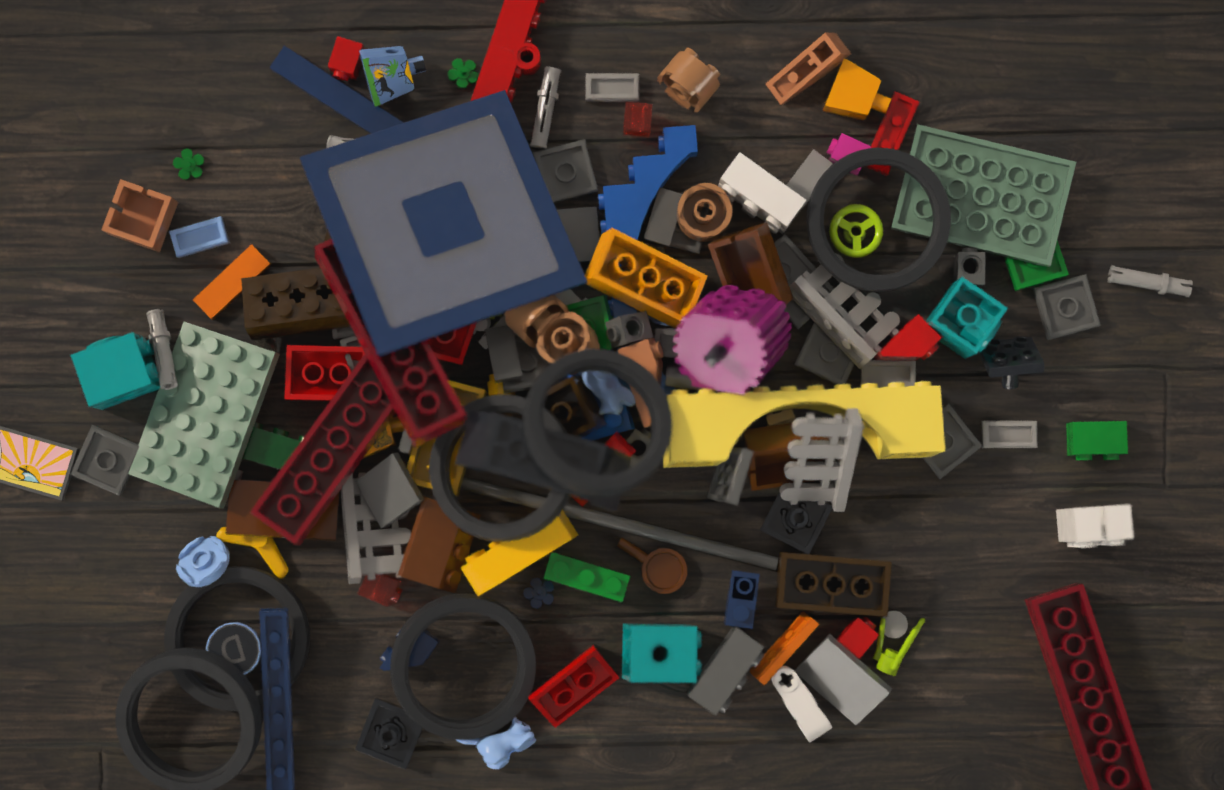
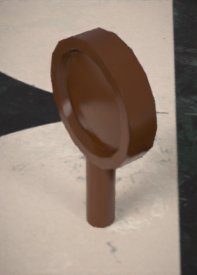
M622 537L617 547L643 563L642 577L645 584L652 591L660 594H670L677 591L684 584L687 577V565L684 558L677 551L670 548H659L647 554Z

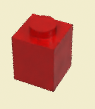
M337 36L328 63V68L333 73V77L343 81H348L349 78L357 80L362 64L359 50L365 49L362 43Z
M855 616L836 640L860 659L879 634L874 631L877 626L864 616L860 619Z

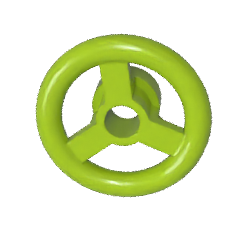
M852 204L843 207L834 215L830 223L829 233L833 245L839 252L849 257L859 258L871 254L878 248L883 237V225L877 213L871 208L860 204ZM853 212L863 213L869 217L862 223H850L843 219L844 216ZM874 225L875 236L873 241L867 247L861 249V241L865 238L866 230ZM838 227L844 229V238L852 244L853 249L846 247L840 241L837 232ZM854 227L858 228L860 235L854 236L851 229Z

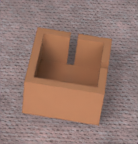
M120 179L112 202L118 207L123 208V211L120 213L110 207L102 231L160 253L178 202L170 196L150 189L146 190L144 187Z

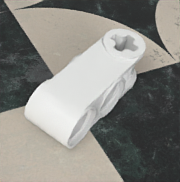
M782 666L771 678L772 683L810 743L832 729V726L822 710L818 708L817 702L805 684L802 683L797 673L788 666ZM781 673L791 674L788 678L790 682L788 685H785L783 682L778 683L781 680Z

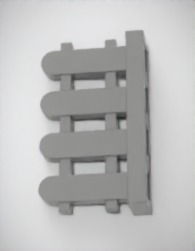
M836 254L839 257V259L844 262L843 258L839 254ZM822 264L811 274L806 270L789 286L793 300L861 369L882 349L878 344L888 334L893 338L899 332L895 328L900 323L899 316L895 312H888L883 316L877 309L881 304V298L877 293L871 292L864 296L857 288L851 287L837 278L835 279L840 284L832 292L828 293L822 285L833 275ZM852 296L858 304L847 313L841 304ZM871 315L877 323L866 332L860 324Z
M847 408L845 418L842 417V414H835L834 418H815L814 414H807L806 418H798L793 421V431L797 436H802V440H793L788 444L790 456L798 458L797 462H788L784 466L786 478L793 480V483H785L780 487L779 491L783 500L790 501L791 505H797L798 501H817L818 505H825V501H831L834 512L845 511L864 426L858 408ZM811 436L830 437V439L811 440ZM807 458H824L825 462H806ZM802 480H821V482L802 483Z
M359 473L358 478H352L351 474L340 490L349 584L360 583L362 576L368 575V580H375V575L389 573H396V578H403L398 576L404 554L401 555V546L408 544L411 531L407 528H399L398 519L406 518L409 511L391 523V529L371 530L370 522L377 520L355 482L366 473ZM354 496H360L361 504L355 505ZM358 522H363V531H357ZM393 546L394 555L373 557V548ZM359 549H365V558H360Z

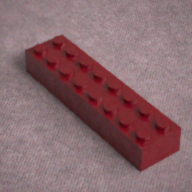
M332 239L314 246L315 259L414 448L463 425L466 413L428 341L424 340L378 356Z
M366 354L358 362L250 511L255 517L299 547L396 413Z
M1074 583L1024 599L1087 790H1152L1084 584Z

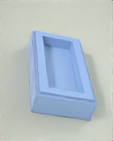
M221 216L169 231L176 257L178 258L230 243L224 220Z

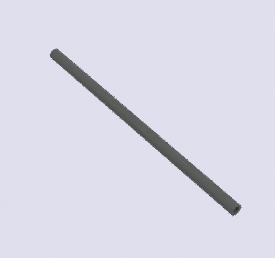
M463 477L460 489L538 509L547 499L542 496L468 477ZM567 503L563 509L569 518L759 567L776 570L779 557Z

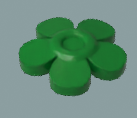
M459 58L452 62L453 69L448 71L447 76L451 81L457 80L456 85L458 88L464 89L467 87L468 82L472 84L477 82L478 74L472 72L475 70L476 64L472 60H467L464 66L463 61Z
M191 149L182 150V158L176 157L173 160L175 168H182L178 173L179 177L186 180L190 177V172L193 177H200L203 170L196 165L204 163L203 156L201 154L193 156Z

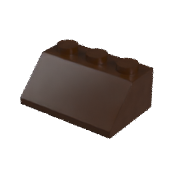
M423 496L424 500L421 503L398 576L456 593L463 572L461 567L465 566V559L469 556L474 536L455 525L446 516L436 500ZM466 510L473 517L480 520V514Z

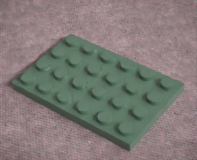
M917 124L910 155L926 164L936 174L946 191L951 211V227L947 243L967 248H976L979 251L1050 267L1076 162ZM905 172L891 229L930 238L933 214L929 198L916 179Z
M183 322L172 352L178 386L170 390L159 387L138 445L139 449L128 474L224 509L280 354Z

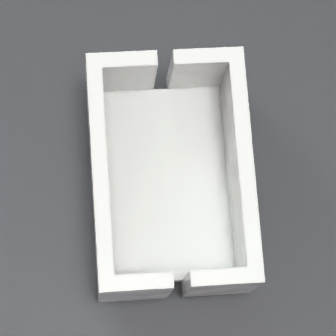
M740 152L720 178L718 185L725 191L730 202L737 201L743 206L741 209L752 218L758 216L765 221L764 223L767 222L769 230L775 234L777 232L781 234L785 232L806 201L802 196Z
M1131 505L1056 510L1059 542H1067V547L1124 545V539L1133 538Z

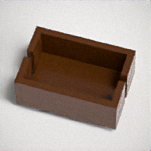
M767 222L746 228L743 231L739 230L719 236L708 244L722 286L733 285L737 286L738 290L745 291L760 289L766 294L774 295L778 301H784L785 305L793 299Z
M793 422L743 431L744 447L753 451L747 471L751 491L793 483V480L786 478L784 473V466L788 462H797L798 458L790 456L788 444L793 440H802V436H797L792 428ZM811 436V440L830 439V437ZM807 458L806 462H825V459ZM802 480V483L818 480Z

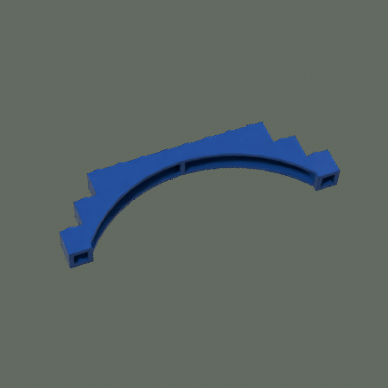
M695 125L663 128V136H658L659 152H664V154L633 157V165H628L629 181H634L635 184L603 186V194H598L599 210H605V220L600 221L601 235L614 228L636 240L639 239L642 225L652 203L657 197L660 187L662 188L672 174L689 157H697ZM615 298L608 300L611 316L614 318L637 313L635 308ZM662 372L660 386L667 396L676 389L665 385L666 377ZM622 380L623 386L631 391L630 385Z

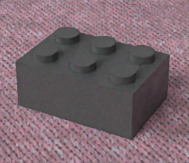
M732 626L701 670L700 676H697L696 683H692L687 690L688 696L715 716L719 711L724 713L732 702L731 697H729L735 688L740 690L747 681L748 676H746V672L750 666L755 668L763 658L764 654L761 651L764 647L735 626Z

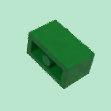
M1127 421L1066 423L1067 456H1076V461L1092 460V455H1103V460H1119V455L1128 454Z

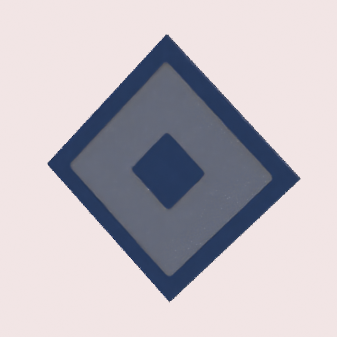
M505 90L300 157L301 164L378 356L587 283Z

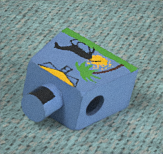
M402 46L359 50L374 106H379L412 91L414 84L411 75L426 71L423 57L418 56L407 59Z

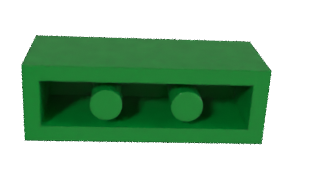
M551 552L544 579L623 602L630 575Z

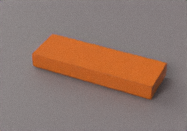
M251 244L202 290L193 301L213 320L242 293L241 278L260 276L271 264Z
M803 611L768 649L755 668H751L750 673L765 686L819 624Z

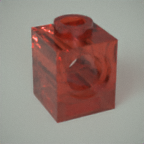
M626 102L623 135L650 137L653 104Z
M386 574L375 575V580H368V575H366L358 595L385 607H390L392 602L395 604L398 602L403 589L399 588L401 581Z

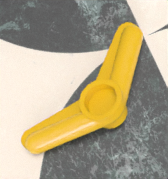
M226 527L220 528L217 532L216 537L223 542L255 548L277 578L282 579L288 573V567L273 537L226 535Z

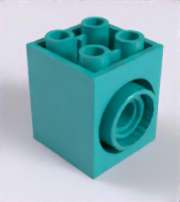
M961 277L950 285L926 322L942 337L939 340L942 344L966 359L978 351L981 352L988 345L1001 326L1002 321L1000 319L1008 308Z
M134 332L124 336H112L88 345L85 350L71 355L89 407L104 410L159 389V375L152 357L154 355V348L149 339L146 340V337Z
M623 623L622 678L629 682L696 683V677L701 674V661L697 659V648H701V632H697V626L688 624ZM659 646L660 655L654 659L653 650Z

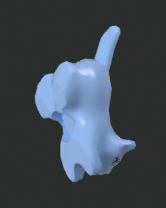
M600 371L578 372L582 376L585 385L599 398L601 402L600 415L605 413L618 415L622 412L623 404L629 407L635 405L634 395L619 383L618 377Z
M514 717L511 726L505 732L489 734L475 739H456V741L462 744L476 745L489 768L501 769L509 763L512 752H521L529 748L536 742L534 734L530 732V726Z

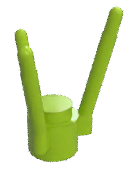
M881 618L877 647L873 659L878 661L876 665L878 670L896 676L902 659L925 622L924 618H921L915 628L912 629L899 652L890 648H886L885 652H882L886 619Z

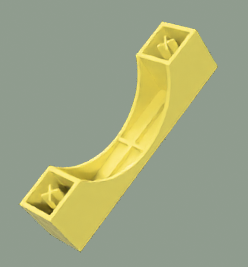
M930 381L916 382L915 386L905 387L904 382L889 383L888 387L878 388L877 383H867L855 389H851L850 384H840L828 390H824L823 385L808 386L806 390L797 391L796 386L780 387L779 391L771 392L769 387H757L745 395L730 392L715 393V390L712 389L698 390L697 394H688L687 390L671 391L670 395L666 396L672 415V435L668 450L663 458L664 468L718 466L728 459L736 440L754 420L772 412L787 409L815 410L833 417L835 414H842V417L845 418L847 408H858L864 425L861 436L872 448L877 459L923 458L945 452L940 386H931Z

